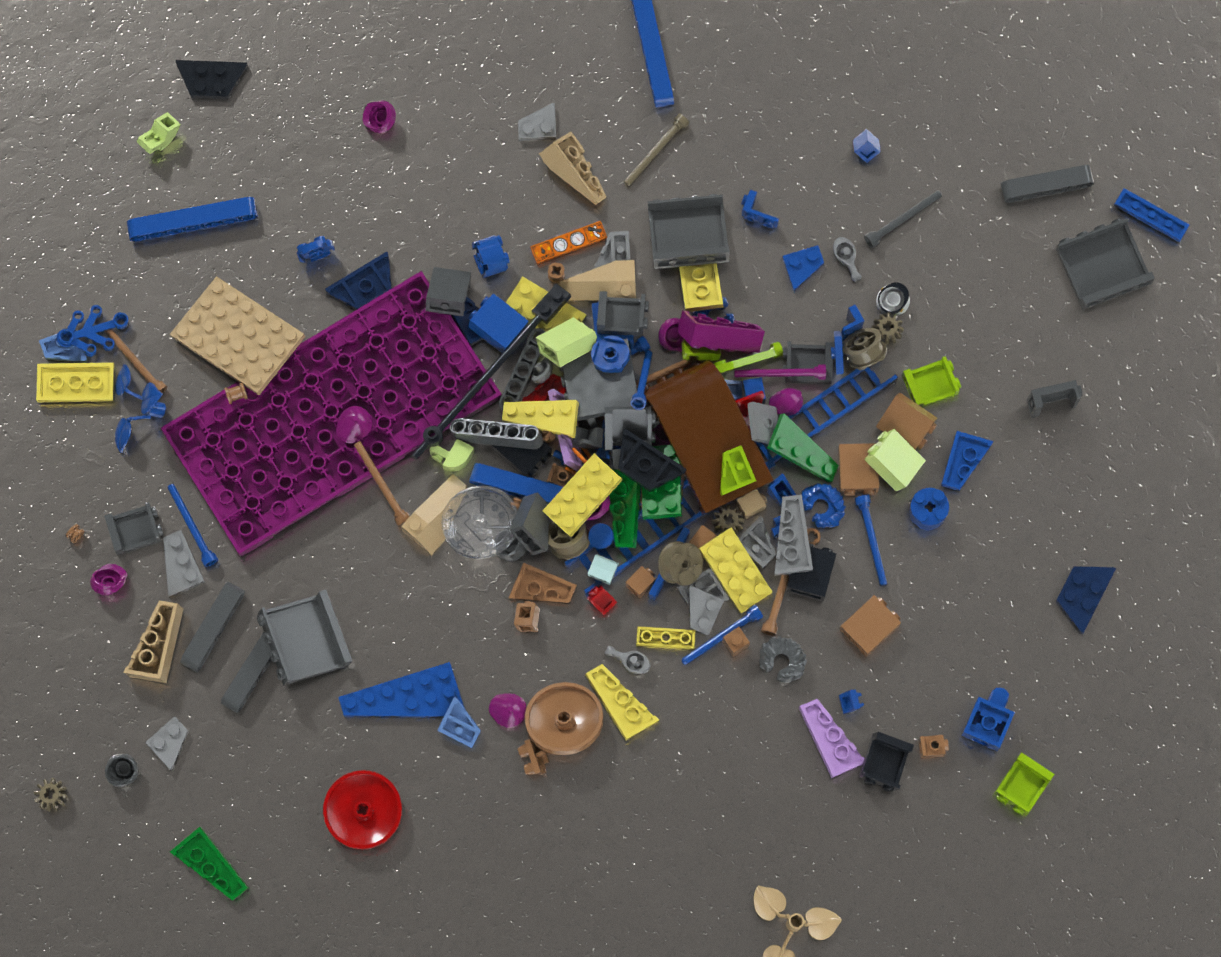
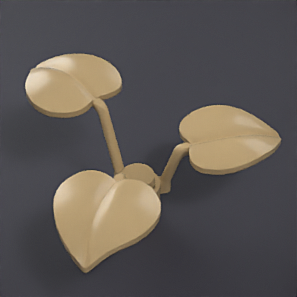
M757 886L755 889L753 903L758 916L766 921L773 920L776 915L779 918L787 919L786 927L790 931L782 948L778 945H771L766 948L762 957H795L793 951L785 948L793 933L798 932L803 925L805 927L808 926V933L812 938L825 940L835 932L838 925L842 922V919L837 914L820 907L807 911L805 914L806 920L798 913H794L791 916L789 914H780L786 908V898L783 893L777 889Z

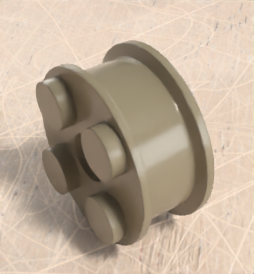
M864 328L850 334L843 341V353L848 355L847 362L849 366L858 368V370H864L885 359L887 346L881 341L882 335L878 329Z
M552 521L548 529V545L556 557L570 560L581 555L589 547V531L584 523L570 537Z
M673 541L668 543L659 555V573L668 583H677L682 586L690 585L697 580L703 570L701 552L693 544Z

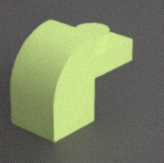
M167 112L154 120L151 130L138 137L137 143L149 154L157 149L162 151L175 138L181 124Z
M459 439L455 441L450 452L439 446H431L429 449L432 458L440 463L444 461L443 470L449 472L465 468L475 452L473 446Z

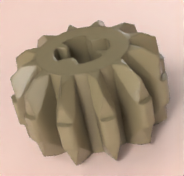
M890 312L887 313L886 317L881 313L879 319H874L875 325L871 327L880 331L882 335L881 341L885 340L886 345H888L889 340L895 344L896 339H901V333L904 331V328L901 327L902 320L896 321L898 316L894 315L892 318L890 317ZM889 326L890 331H886L885 327Z
M727 505L726 510L723 507H719L720 513L714 512L716 518L712 519V523L716 524L714 530L718 531L721 529V534L732 527L735 534L738 535L737 530H743V526L740 524L745 523V519L741 518L743 512L736 513L738 509L736 506L733 510H730V505ZM730 518L732 522L727 525L725 524V519L728 520Z
M51 778L50 784L44 779V786L37 784L40 791H34V795L39 796L35 799V802L40 803L39 807L41 809L46 807L48 812H51L52 806L58 811V804L64 806L65 803L62 799L68 798V795L62 794L67 791V788L61 787L63 783L61 781L56 783L54 778ZM50 791L54 793L52 799L47 797Z

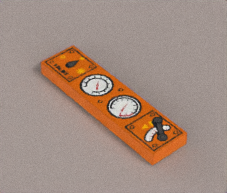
M601 221L530 246L536 264L539 265L607 240V235Z

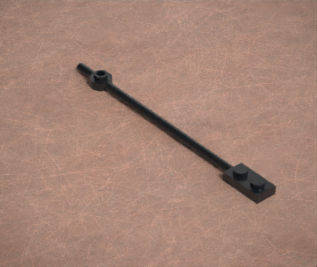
M558 284L552 287L532 310V314L535 317L438 426H430L424 430V441L412 453L414 459L417 460L429 446H438L443 441V430L541 321L546 324L550 322L571 298L569 292Z

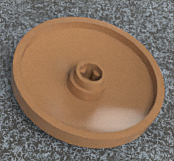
M569 682L552 684L541 689L530 700L525 712L526 730L532 742L548 753L556 755L578 753L589 747L598 738L603 726L602 707L596 695L582 685Z

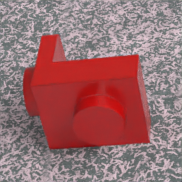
M601 585L599 587L595 586L588 593L587 599L603 615L617 603Z

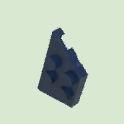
M388 252L383 253L325 288L326 293L357 310L392 289Z
M1074 566L1056 602L1066 612L1070 621L1072 620L1076 625L1079 633L1083 634L1116 568Z

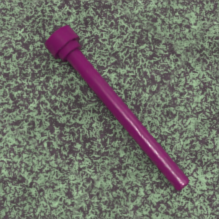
M818 364V366L809 369L734 370V377L814 376L818 380H826V364Z

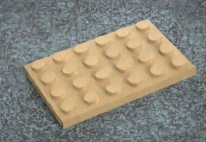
M217 276L170 333L172 338L239 383L243 382L245 387L257 395L261 394L306 337L304 333Z

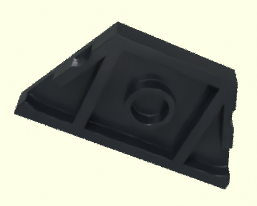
M176 60V65L191 98L229 99L233 93V88L237 86L241 75L248 68L247 62Z
M624 429L618 471L651 492L687 472L686 468L627 429Z

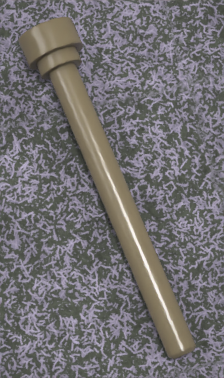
M679 113L674 118L673 126L624 181L625 185L630 186L679 130L685 129L690 124L686 117Z

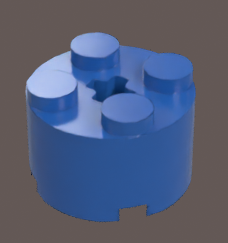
M493 235L472 242V250L476 249L474 259L481 275L484 274V278L505 272L508 269L507 264L510 263L507 252H503L501 247L503 242L500 235Z
M924 488L915 493L909 506L911 521L922 530L937 529L944 523L949 512L947 497L943 491L935 488ZM926 506H930L932 512H929V510L926 509Z

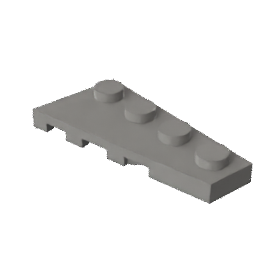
M802 494L782 497L774 576L813 571Z

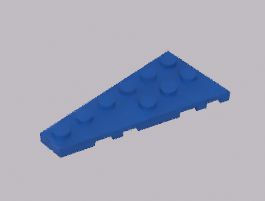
M450 662L338 697L344 717L444 718L454 697L458 698L463 705Z

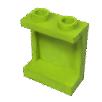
M946 356L937 362L912 371L909 368L902 373V379L911 400L922 408L957 396L960 391L959 388H961L959 379L953 375V364L951 360H947Z
M1021 752L994 794L997 796L996 799L1003 804H1010L1016 813L1027 816L1055 774Z

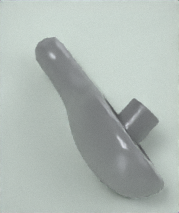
M837 238L833 244L834 255L838 261L847 266L851 273L852 281L856 282L862 277L855 267V247L847 238Z
M544 358L541 362L535 364L531 379L536 384L544 383L552 373V361Z
M608 646L605 651L606 656L619 659L631 673L644 674L650 669L649 659L641 652L630 651L622 653L615 650L612 646Z

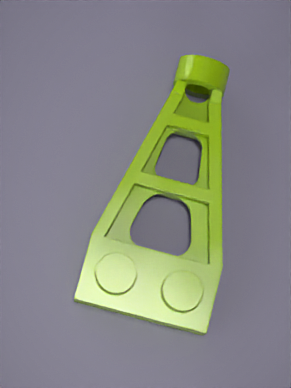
M780 342L770 344L768 351L726 363V360L714 363L720 373H724L772 357L783 356V349Z

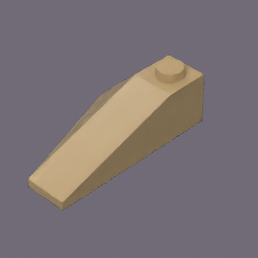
M569 132L549 145L539 155L550 170L596 205L607 197L598 178L591 173L590 168L592 166L590 162H586L583 156L585 151L574 134Z
M634 260L613 261L562 280L559 283L563 289L571 294V298L568 301L599 300L600 291H607V297L636 298Z
M452 474L401 526L403 532L432 556L445 541L448 533L447 530H449V523L451 526L454 517H451L455 516L468 486Z

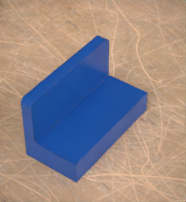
M856 305L848 308L846 320L849 324L842 328V341L850 334L863 328L864 319Z

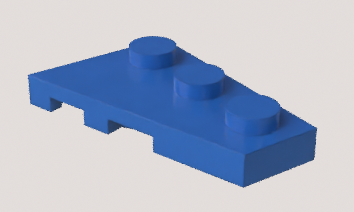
M957 431L941 486L960 491L994 441Z

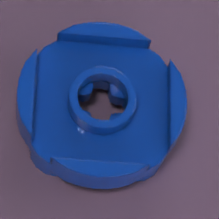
M319 236L314 239V242L298 245L297 256L302 263H306L305 259H310L311 262L329 256L331 254L330 250L334 251L335 247L332 240L325 239V236Z
M606 336L603 340L597 341L593 345L591 357L596 369L605 373H620L629 362L630 351L622 338ZM613 351L614 356L609 358L606 354Z

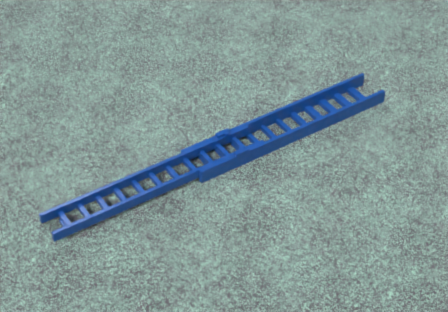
M869 367L864 370H858L857 368L804 404L796 414L788 415V417L792 420L803 413L814 428L813 431L807 434L812 438L895 382L898 377L895 374L881 384L880 379ZM863 371L866 372L876 386L875 389L867 394L864 393L854 379L855 376ZM848 381L861 397L851 405L838 389ZM832 392L836 394L845 407L844 410L836 415L833 414L823 400L824 397ZM817 402L830 418L820 426L807 410ZM755 441L760 451L768 460L766 465L769 472L775 469V462L783 457L777 454L772 458L761 442ZM688 480L684 481L683 489L690 485ZM682 496V505L691 518L680 525L675 517H670L669 520L675 529L664 535L653 519H646L659 540L649 545L638 530L637 543L643 551L633 556L628 548L618 547L627 561L617 567L614 577L682 531L683 527L688 528L710 512L703 515L701 512L695 514ZM642 510L639 511L638 520L642 518ZM590 544L581 555L565 561L564 564L568 568L580 560L586 570L589 571L592 563L586 555L595 549L600 556L610 560L613 559L606 549H597ZM593 578L595 583L584 590L585 595L588 596V593L595 586L599 587L605 583Z

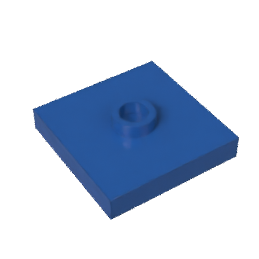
M834 331V347H831V359H835L836 375L844 373L842 333L840 331Z

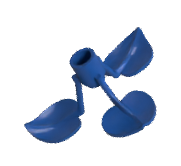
M123 364L116 378L115 392L118 396H122L125 391L143 400L141 412L144 415L127 419L122 418L119 421L115 431V442L120 453H123V449L130 438L131 421L151 419V416L162 418L166 411L165 403L157 402L163 394L156 388L155 384L149 382L145 386L142 396L128 389L127 386L131 381V374L126 364Z

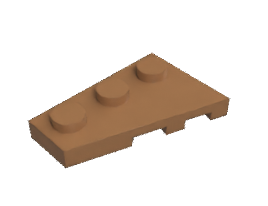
M523 563L509 599L570 603L577 585Z

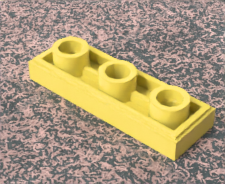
M638 626L636 647L694 650L696 630ZM667 635L670 639L665 641L662 637Z

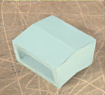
M596 554L588 571V576L610 585L619 563Z

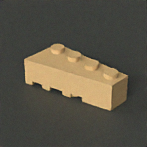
M159 600L148 622L149 625L145 633L142 634L141 641L136 651L134 650L131 656L132 659L123 673L132 678L167 683L184 608L178 603Z

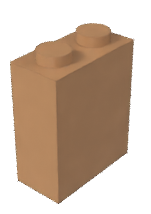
M899 393L895 396L876 427L882 432L895 429L915 450H921L927 442L925 439L927 434H932L937 427L935 422L938 418Z
M877 443L839 444L840 493H844L845 496H854L856 493L871 496L878 493L879 474L864 460L869 454L867 452L869 448Z
M875 595L840 627V631L865 657L869 656L901 625L899 615L894 611L891 612L886 607V602L881 597L877 598Z

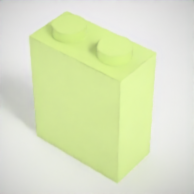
M574 317L536 337L539 353L559 367L591 351L597 339L593 329L588 328L583 322L578 321Z
M895 429L888 432L884 431L878 436L877 439L879 441L877 444L869 448L867 451L869 454L864 460L895 491L907 487L926 460Z

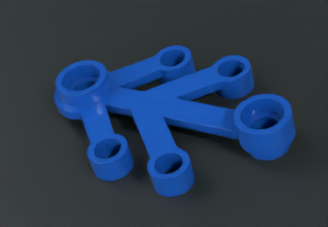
M94 305L91 307L90 315L83 328L75 331L77 325L84 320L83 312L77 310L73 313L72 320L67 329L58 332L57 342L62 347L67 348L73 345L84 350L85 354L89 357L96 354V346L94 344H86L79 340V338L85 337L103 345L106 351H112L115 347L114 340L102 337L96 333L113 328L125 329L128 326V316L120 312L114 315L113 320L93 326L96 319L102 315V308L99 305ZM97 309L100 312L98 314L93 313V310ZM80 315L81 318L76 319L75 316ZM123 321L124 324L120 325L117 322ZM68 337L70 340L64 341L63 338ZM109 342L112 346L108 347L105 344ZM88 348H93L94 351H93V352H89L87 349H88Z

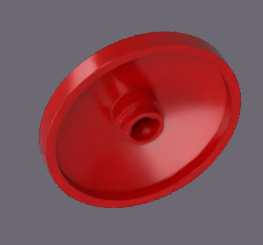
M367 770L353 771L340 777L328 790L323 804L324 821L331 835L341 844L358 850L372 849L387 842L397 831L402 818L401 798L395 786L383 775Z

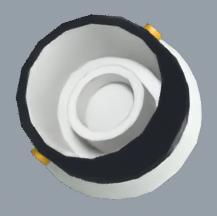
M898 282L883 287L876 298L878 310L885 316L890 312V317L903 314L910 304L907 287Z

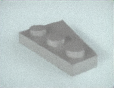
M179 530L164 537L169 598L205 583L182 531Z

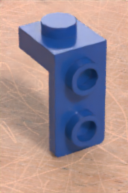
M750 190L748 195H744L741 203L744 206L742 216L752 222L755 220L761 222L768 228H777L778 218L752 209L757 192Z

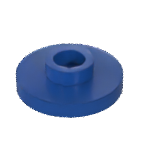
M598 523L590 529L588 539L593 547L605 549L612 544L614 533L609 525Z

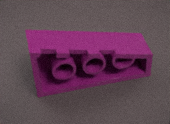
M683 310L677 330L693 348L707 347L711 350H718L720 348L728 352L738 350L746 354H752V352L760 353L765 333L757 324L736 320L732 324L724 318L717 317L716 320H713L699 313L695 317L691 316L689 311Z

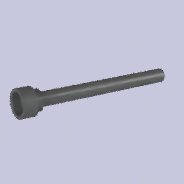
M937 190L879 231H870L864 236L866 243L871 248H874L879 244L883 236L942 197V193Z

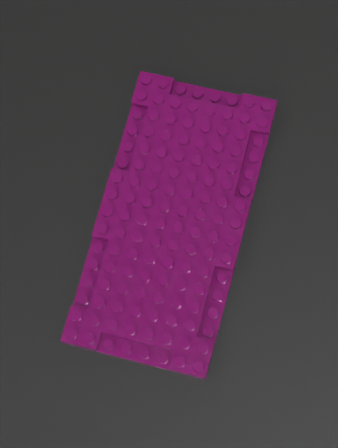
M422 271L299 344L260 395L245 387L248 399L242 398L229 404L224 389L161 427L163 434L240 557L274 538L273 535L337 496L341 497L373 477L356 450L355 443L344 442L336 433L339 417L344 410L351 406H359L364 408L371 416V430L359 441L380 473L405 458L404 455L418 448L424 441V430L430 426H438L486 372V369L451 315L426 311V297L430 283ZM492 378L485 383L453 420L457 418L465 419L468 416L472 417L500 400L502 394ZM237 381L227 388L239 386L240 383ZM450 424L443 430V432L450 428Z

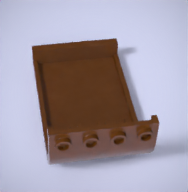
M698 360L690 364V368L685 371L681 368L673 372L674 376L668 379L664 376L656 380L657 384L651 387L649 384L646 385L644 395L647 398V403L656 414L680 465L687 469L685 475L701 506L699 510L702 515L774 481L755 441H752L751 432L726 381L711 361L706 360L701 363ZM741 445L756 481L721 496L722 453Z

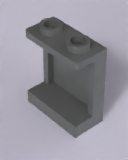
M434 267L426 297V311L464 316L465 301L468 288L471 285V272Z
M600 291L597 334L643 336V331L648 326V318L644 316L645 312L649 311V301H645V294H641V299L607 297V291Z
M787 341V347H783V358H786V365H783V369H809L818 366V364H826V380H818L814 376L786 377V383L831 384L833 379V359H831L833 342H826L825 345L791 344V341Z
M1076 380L1031 390L1027 398L1031 418L1040 415L1044 407L1043 404L1069 399L1071 407L1076 408L1081 396H1083L1081 386L1077 385Z
M645 406L642 410H636L633 407H604L605 450H613V446L622 445L624 429H627L651 446L652 443H655V431H652V425H655V413H651V406Z
M147 502L145 503L146 506L113 516L110 513L104 515L117 555L162 542L160 536L163 535L161 525H157L155 520L158 517L155 506L151 507L150 503Z

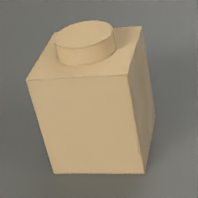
M756 489L737 499L736 505L740 512H743L744 519L748 520L766 510L767 499L763 493H759Z

